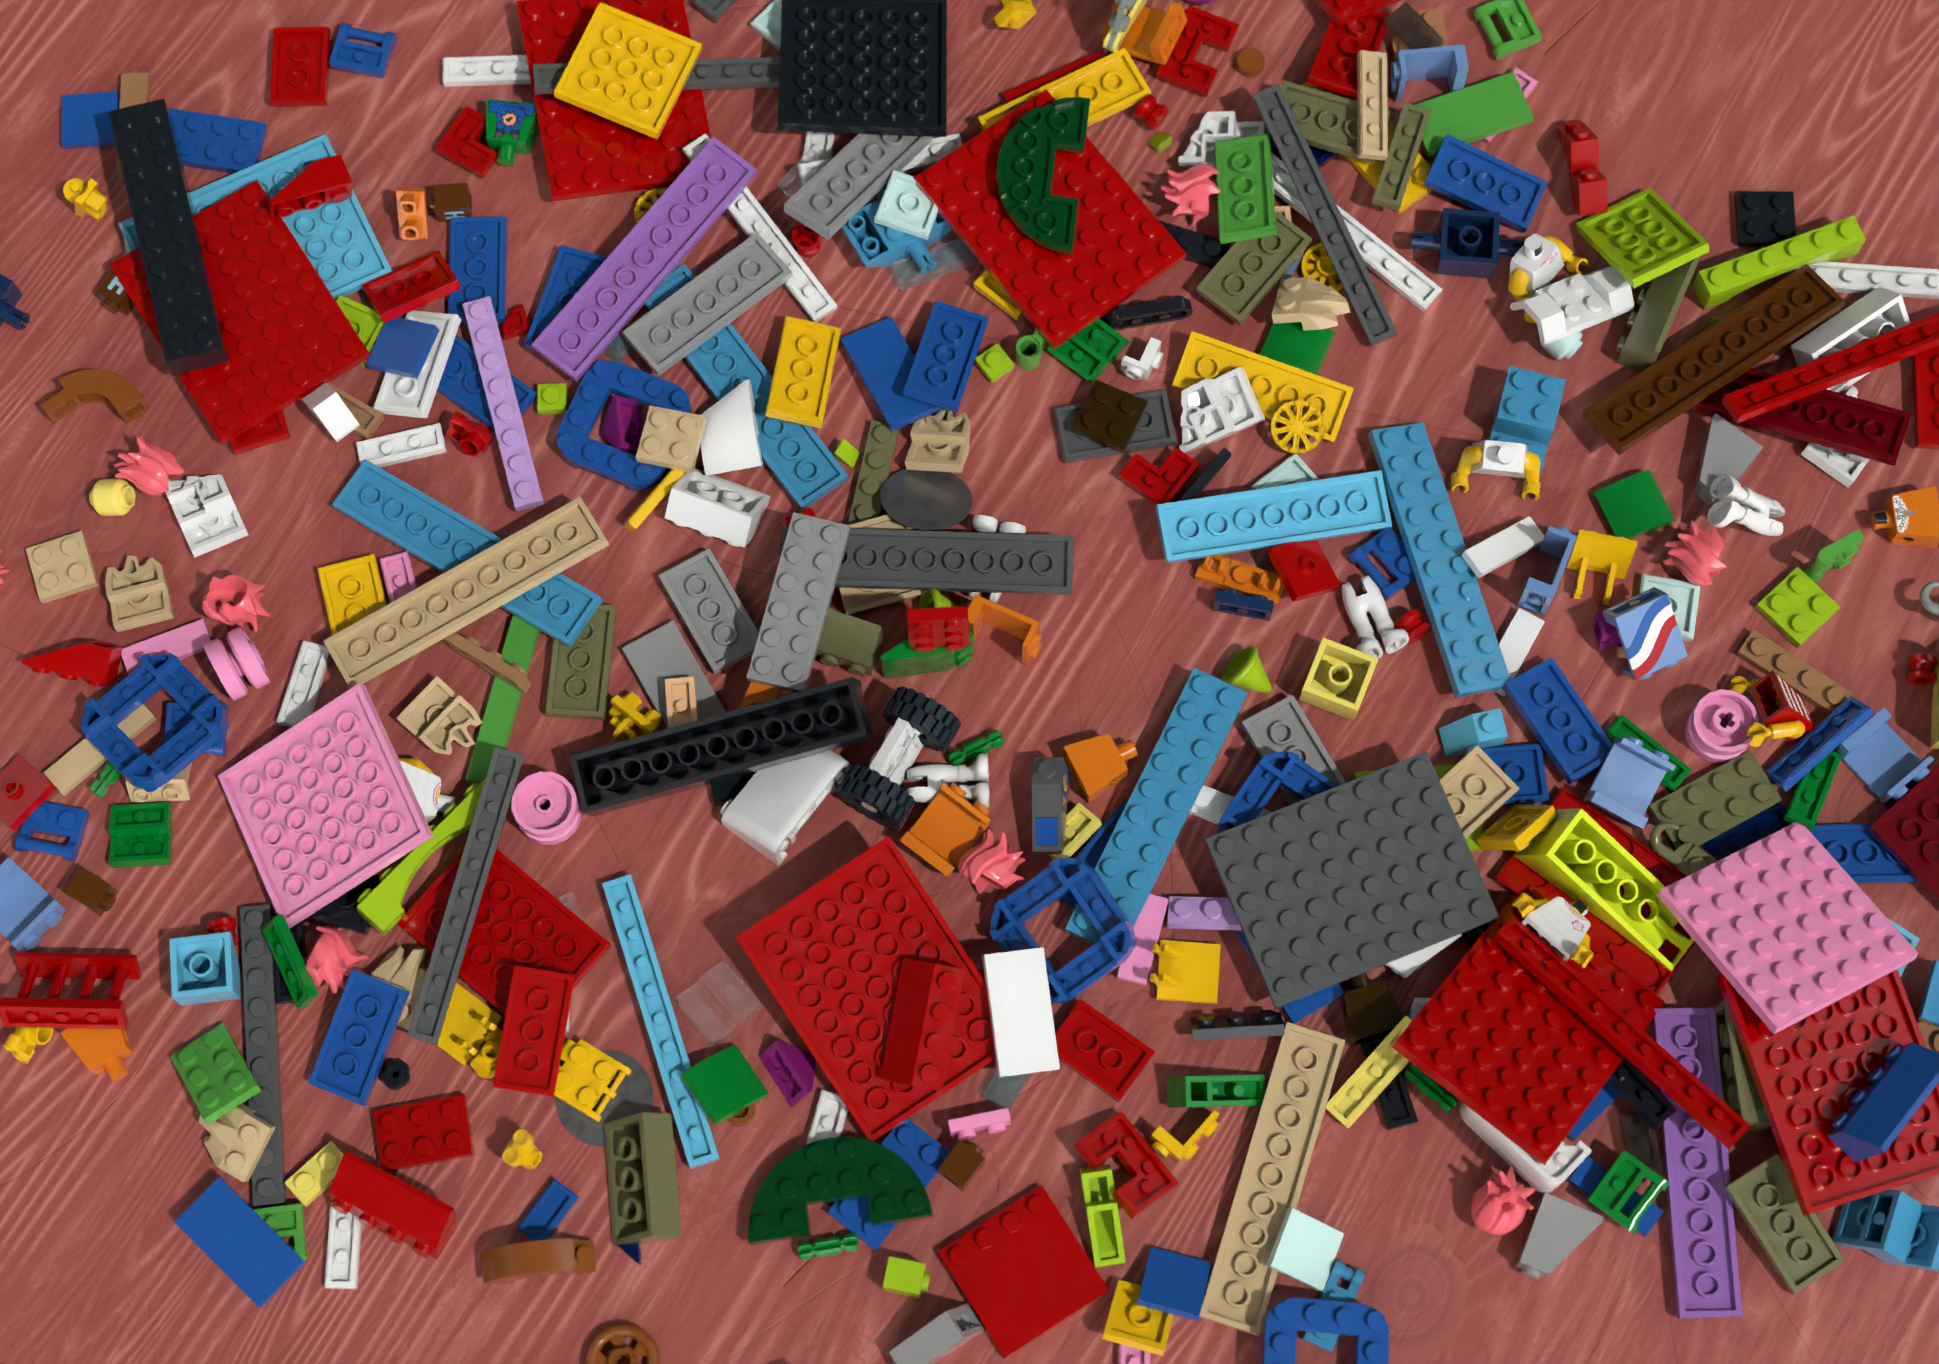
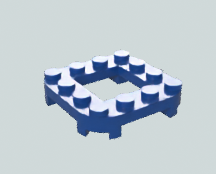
M599 360L584 375L558 428L557 444L563 458L572 468L577 469V467L586 469L624 484L630 491L639 492V489H646L659 483L666 475V467L637 462L636 456L589 438L608 396L616 393L649 407L656 406L692 413L689 397L680 386L621 362Z
M147 653L138 658L141 664L138 668L97 702L90 698L85 703L84 707L86 710L82 718V726H80L91 744L131 785L146 792H153L158 787L169 782L219 740L229 727L225 709L215 694H212L181 663L179 658L172 653L149 656ZM163 688L193 720L153 754L148 756L117 725Z
M1289 751L1266 755L1258 762L1221 816L1217 826V834L1256 819L1280 784L1303 800L1339 785L1299 759V755Z
M1059 858L1050 862L1049 867L1007 898H1001L994 905L995 909L991 918L990 934L994 941H998L1004 952L1040 948L1025 926V923L1067 892H1072L1101 935V940L1057 972L1045 955L1051 1004H1062L1076 998L1124 963L1136 947L1135 932L1131 922L1098 873L1085 861L1074 858Z
M1289 1298L1276 1303L1269 1309L1266 1316L1263 1317L1261 1328H1263L1261 1364H1295L1297 1331L1356 1337L1354 1364H1388L1389 1329L1385 1316L1371 1306L1360 1303Z

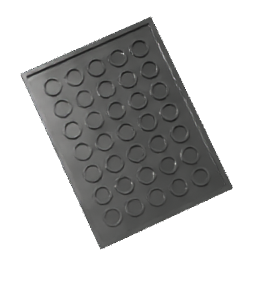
M1427 751L1204 840L1275 1009L1499 918Z

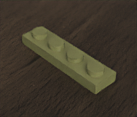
M1404 102L1372 204L1399 212L1431 110Z
M871 420L848 525L881 516L883 507L880 498L881 489L890 476L900 428L891 432L885 422Z

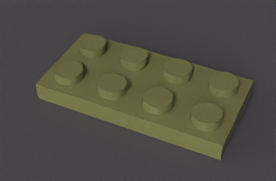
M1283 80L1281 89L1309 146L1371 164L1375 163L1374 159L1358 158L1357 101ZM1388 110V120H1389L1390 113H1391V111H1389V110Z
M1277 211V235L1235 242L1196 287L1198 294L1238 325L1244 322L1312 242V238Z
M600 605L571 648L554 639L545 712L547 717L606 719L617 618L616 605Z
M1749 750L1650 804L1647 809L1657 825L1662 822H1673L1679 825V830L1666 829L1662 832L1673 850H1675L1678 846L1687 842L1695 843L1701 847L1776 806L1782 799Z
M1778 1154L1770 1155L1723 1186L1790 1294H1797L1845 1262L1817 1215L1812 1213L1803 1216L1786 1167Z

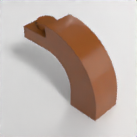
M103 369L80 370L60 378L58 381L64 389L49 395L45 402L40 404L54 424L80 406L91 402H101L110 405L118 412L126 424L150 409L143 396L129 380L115 372Z
M573 1238L538 1240L504 1245L481 1252L483 1283H511L534 1276L590 1274L596 1272L594 1240L574 1241Z

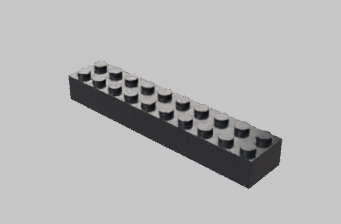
M163 98L109 111L166 363L173 376L230 362L172 114Z
M850 677L569 757L582 812L586 815L596 816L874 739V734L861 682L854 677Z

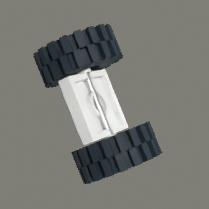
M898 687L882 713L883 718L893 725L887 730L884 743L879 751H876L871 757L869 768L866 766L862 767L859 764H851L836 789L837 795L847 802V805L855 808L860 814L866 815L867 818L877 821L878 824H885L891 829H900L915 804L914 798L908 795L909 792L900 788V784L906 776V770L911 768L923 746L926 748L931 747L934 751H946L961 726L960 720L954 717V713L947 711L944 705L938 704L933 698L926 697L924 693H917L912 688Z

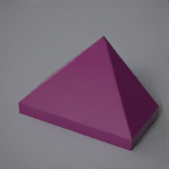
M615 395L611 400L598 435L617 449L637 454L642 436L639 402Z
M780 1039L774 1042L760 1056L791 1107L797 1105L813 1090L816 1062L813 1055Z

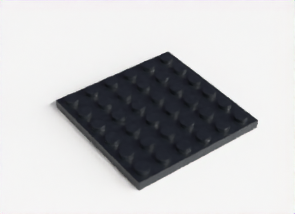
M782 0L778 130L946 137L947 0Z

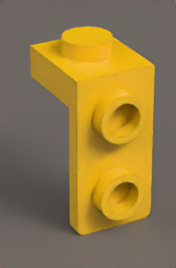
M1001 0L1004 8L994 19L998 27L1021 29L1037 11L1031 0Z
M1214 1110L1184 1145L1159 1125L1151 1135L1150 1140L1154 1142L1152 1145L1153 1149L1164 1158L1169 1155L1178 1164L1183 1158L1189 1161L1200 1148L1196 1144L1203 1135L1209 1138L1220 1125L1216 1121L1220 1113Z

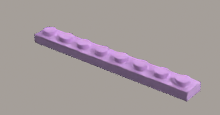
M489 296L462 303L516 512L544 505L492 300Z

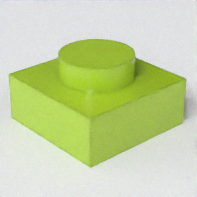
M998 343L975 359V364L991 384L1014 369V363Z
M538 384V414H566L568 403L567 384Z

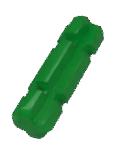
M995 729L987 733L985 738L981 736L963 745L960 750L957 748L950 751L948 759L951 765H963L965 760L971 761L979 754L990 752L989 749L992 747L996 749L1002 746L1004 739L999 730Z
M110 762L98 774L100 776L98 780L94 779L89 785V790L100 798L109 790L107 788L109 784L113 785L121 775Z
M1413 1063L1405 1071L1404 1076L1410 1082H1416V1087L1434 1103L1436 1101L1440 1103L1438 1106L1446 1113L1451 1112L1458 1104V1099L1451 1093L1447 1094L1444 1087L1427 1074L1425 1075Z
M854 1233L845 1234L843 1238L834 1236L814 1240L815 1243H810V1241L801 1242L797 1246L798 1255L801 1260L813 1259L815 1255L818 1258L840 1254L843 1250H846V1252L856 1251L859 1248L858 1239Z

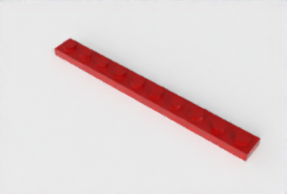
M1939 313L1723 396L1722 404L1735 422L1740 423L1939 345Z
M1515 916L1496 932L1492 938L1724 1146L1730 1149L1751 1126Z

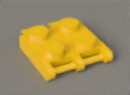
M568 1039L562 1050L561 1061L565 1063L562 1067H559L554 1096L599 1123L602 1118L600 1114L609 1100L616 1097V1089L625 1075L629 1076L632 1070L582 1039L578 1043ZM619 1070L620 1073L609 1089L608 1085L610 1084L611 1080ZM602 1094H605V1097L601 1101L600 1105L598 1106L596 1111L593 1112L592 1110L601 1098Z

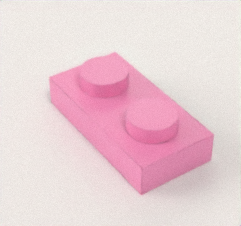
M1008 1108L948 1120L951 1137L957 1136L958 1140L976 1137L975 1132L987 1130L988 1134L1003 1132L1006 1130L1005 1126L1011 1125Z

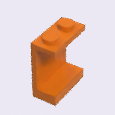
M1116 0L1112 5L1111 14L1107 22L1103 23L1100 30L1103 43L1110 29V26H1108L1110 18L1118 8ZM1172 2L1167 12L1143 7L1117 51L1126 48L1131 57L1165 65L1187 22L1182 4Z
M976 594L974 595L968 608L969 630L974 635V642L983 623L1024 640L1022 645V664L1027 666L1031 658L1036 659L1042 647L1040 641L1043 634L1039 632L1040 622Z
M954 782L950 786L946 783L941 785V790L910 831H906L900 839L903 844L946 877L952 875L958 867L962 855L973 847L993 820L988 816L991 811L977 800L972 804L964 798L967 792Z

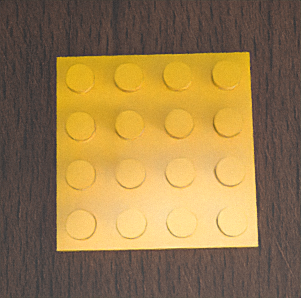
M599 2L554 90V97L658 139L702 51V44Z

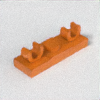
M1221 555L1202 558L1195 575L1196 580L1223 589L1238 591L1240 595L1251 597L1253 594L1266 596L1268 600L1274 601L1273 606L1276 607L1279 604L1285 587L1279 575Z

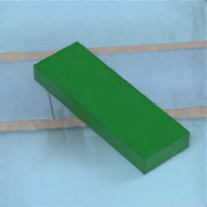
M1622 714L1605 732L1612 744L1616 738H1626L1627 735H1630L1642 741L1644 749L1650 752L1655 749L1670 757L1668 762L1676 765L1674 771H1667L1660 785L1670 793L1674 792L1692 771L1690 767Z
M1832 751L1798 781L1783 820L1792 824L1798 823L1803 825L1810 832L1814 829L1842 758L1841 754Z
M284 915L274 916L263 929L264 936L296 1008H305L319 993L310 973L306 970V964Z

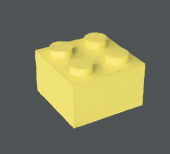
M1323 638L1299 700L1355 721L1379 658Z

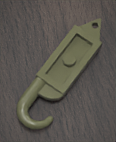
M1673 822L1659 823L1650 834V844L1656 854L1675 866L1686 876L1719 861L1695 843H1683L1674 851L1664 845L1660 840L1663 830H1679L1680 828L1679 825Z

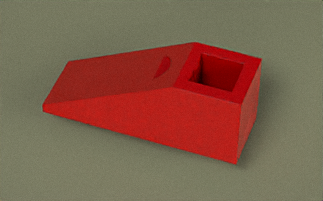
M341 154L312 162L269 201L270 218L287 217L297 211L313 210L320 205L330 202L339 203L352 197V180Z
M92 640L24 659L22 664L31 666L32 671L48 674L50 671L60 673L59 677L63 679L77 680V678L87 679V684L104 687L105 684L117 680L122 646Z

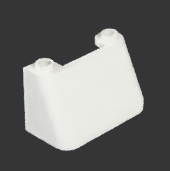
M827 751L759 770L734 800L729 799L720 811L723 815L721 818L722 825L779 866L788 855L785 850L789 842L793 844L796 840L795 835L829 792L833 793L836 790L835 783H841L850 768L849 762L835 752Z
M1462 1103L1460 1106L1462 1120L1509 1166H1514V1170L1540 1193H1550L1556 1189L1592 1152L1581 1140L1572 1146L1563 1145L1565 1142L1562 1141L1548 1162L1543 1165L1467 1105Z

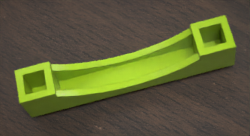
M1853 215L1698 272L1692 287L1705 310L1730 301L1732 297L1763 281L1800 268L1805 264L1811 265L1826 261L1837 262L1856 255L1866 241V238Z
M485 779L479 785L476 782L473 783L464 793L466 798L458 806L455 803L452 804L442 815L445 819L437 827L434 824L430 826L433 834L432 838L400 858L402 862L395 869L389 867L380 876L379 881L381 883L373 891L368 888L358 898L357 912L383 937L405 915L402 903L411 881L421 866L444 844L470 831Z

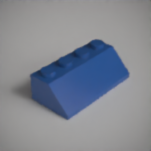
M1913 1042L1901 1047L1895 1045L1884 1057L1887 1061L1883 1067L1875 1069L1867 1078L1868 1086L1864 1090H1859L1851 1098L1850 1103L1852 1106L1847 1112H1842L1833 1121L1832 1125L1835 1128L1828 1137L1855 1162L1884 1153L1939 1083V1053Z

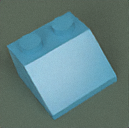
M231 932L169 939L172 999L180 1006L241 999L240 968Z

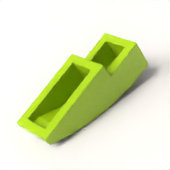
M1104 1164L1094 1170L1090 1167L1079 1168L1095 1268L1126 1263L1118 1205L1112 1196L1115 1189L1110 1164Z

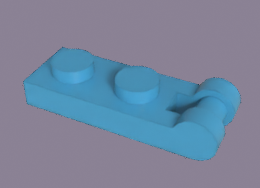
M1337 1259L1319 1300L1353 1303L1366 1272L1358 1268L1355 1271L1345 1266V1262ZM1340 1277L1351 1282L1348 1290L1337 1286ZM1305 1332L1302 1340L1331 1353L1339 1335Z

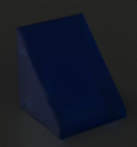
M639 1243L617 1245L638 1265H642L641 1246Z

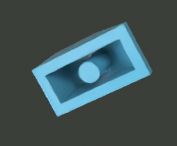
M1501 708L1471 714L1438 729L1445 758L1470 753L1477 745L1481 749L1500 747L1504 745L1508 737Z

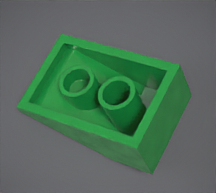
M969 630V646H964L961 650L949 651L946 648H934L933 651L926 653L917 652L916 649L910 650L909 638L880 656L882 675L885 679L948 671L956 666L961 668L973 659L974 635Z

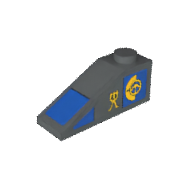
M1063 757L1034 758L1031 784L1033 854H1063L1070 773Z

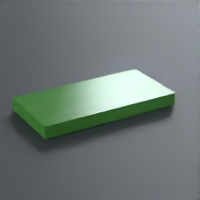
M1514 72L1415 104V106L1431 110L1421 142L1427 157L1437 154L1446 134L1469 144L1531 123L1534 118Z
M1269 133L1214 142L1215 169L1219 171L1216 174V186L1220 189V193H1217L1221 244L1277 235L1271 138Z

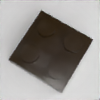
M1095 379L1072 426V432L1124 454L1146 410L1148 401Z

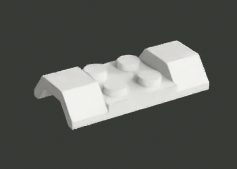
M1610 266L1597 269L1585 275L1579 273L1535 290L1534 295L1511 303L1510 308L1513 311L1524 309L1537 324L1540 342L1546 345L1633 310L1634 300L1631 285Z

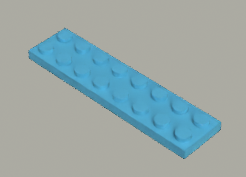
M1382 470L1157 504L1155 506L1165 563L1269 548L1290 542L1314 541L1372 532L1392 527Z

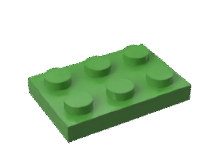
M223 1023L170 1056L200 1114L208 1125L262 1091L228 1028Z

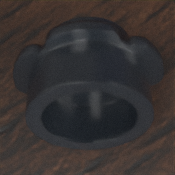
M392 1060L385 1064V1069L381 1071L380 1077L381 1081L387 1084L389 1089L398 1090L409 1083L411 1075L409 1074L410 1068L407 1063ZM394 1072H398L397 1077H393Z

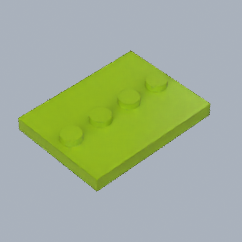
M1651 188L1609 207L1608 212L1596 213L1576 223L1577 232L1633 288L1710 252L1709 243Z

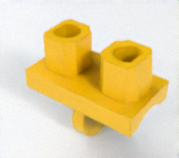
M75 178L65 183L63 194L69 202L74 203L75 214L83 218L87 213L99 222L108 210L106 205L108 198L98 191V183L92 178L88 181V187L83 180Z
M630 692L622 698L616 695L611 699L613 705L609 711V715L612 717L610 724L616 728L613 733V737L616 740L620 741L625 736L632 739L654 733L661 726L663 717L655 709L649 710L644 716L637 711L642 707V701L634 692Z

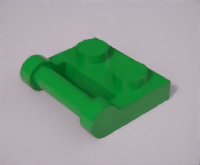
M1622 1150L1587 1201L1616 1221L1624 1229L1634 1234L1639 1228L1637 1224L1660 1191H1665L1670 1183L1627 1151ZM1643 1177H1645L1651 1183L1626 1217L1620 1210Z

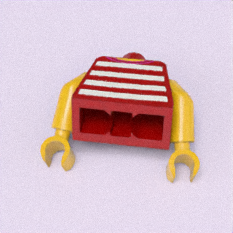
M1774 670L1761 679H1752L1751 682H1748L1741 676H1735L1731 680L1728 690L1736 691L1742 695L1745 694L1746 690L1751 691L1762 720L1768 726L1766 728L1760 723L1751 725L1745 735L1747 737L1753 736L1749 742L1751 746L1759 747L1765 737H1770V739L1785 738L1788 741H1793L1801 736L1805 737L1815 728L1803 698Z

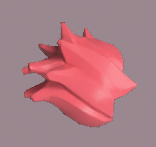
M1196 164L1181 173L1168 170L1167 173L1170 176H1167L1168 183L1172 186L1161 185V190L1167 192L1164 195L1165 198L1177 204L1171 216L1179 214L1193 215V226L1199 220L1209 216L1211 195L1220 193V189L1216 186V180L1211 175L1218 174L1219 171L1207 164Z
M136 436L139 450L136 453H118V457L124 461L114 465L120 471V473L115 474V478H124L131 481L145 494L164 496L165 492L169 491V475L183 474L184 469L176 462L177 457L172 451L148 444L142 436L140 438Z
M1691 520V529H1685L1687 534L1678 533V537L1681 540L1666 542L1665 547L1671 548L1668 551V554L1671 556H1668L1667 560L1663 561L1664 565L1677 567L1690 583L1701 587L1712 585L1710 577L1720 574V570L1727 568V565L1718 558L1725 546V541L1718 534L1716 527L1713 526L1710 533L1700 529Z
M237 574L228 575L222 579L212 576L208 592L204 595L203 602L201 603L204 613L210 619L227 625L228 632L232 631L233 628L243 627V623L244 625L250 623L253 631L257 632L256 615L267 617L271 615L263 608L259 600L264 596V593H259V591L265 587V584L253 583Z
M987 829L982 834V843L970 848L960 858L958 865L960 878L969 876L971 883H975L979 894L989 885L1005 890L1017 880H1023V877L1014 874L1017 866L1025 862V858H1020L1023 851L1011 852V845L1007 846L1005 832L1000 831L995 842L991 829Z
M317 926L315 929L324 934L317 941L310 957H303V960L315 986L319 987L324 980L330 984L332 993L336 994L338 986L344 990L352 969L364 972L355 963L367 961L369 957L366 953H359L343 932L334 928Z
M1510 1166L1507 1176L1501 1170L1498 1172L1499 1177L1495 1173L1490 1174L1487 1183L1479 1187L1472 1195L1471 1217L1475 1227L1480 1231L1492 1235H1505L1521 1224L1526 1209L1532 1210L1534 1208L1525 1199L1535 1191V1187L1523 1188L1524 1184L1517 1186L1514 1166Z

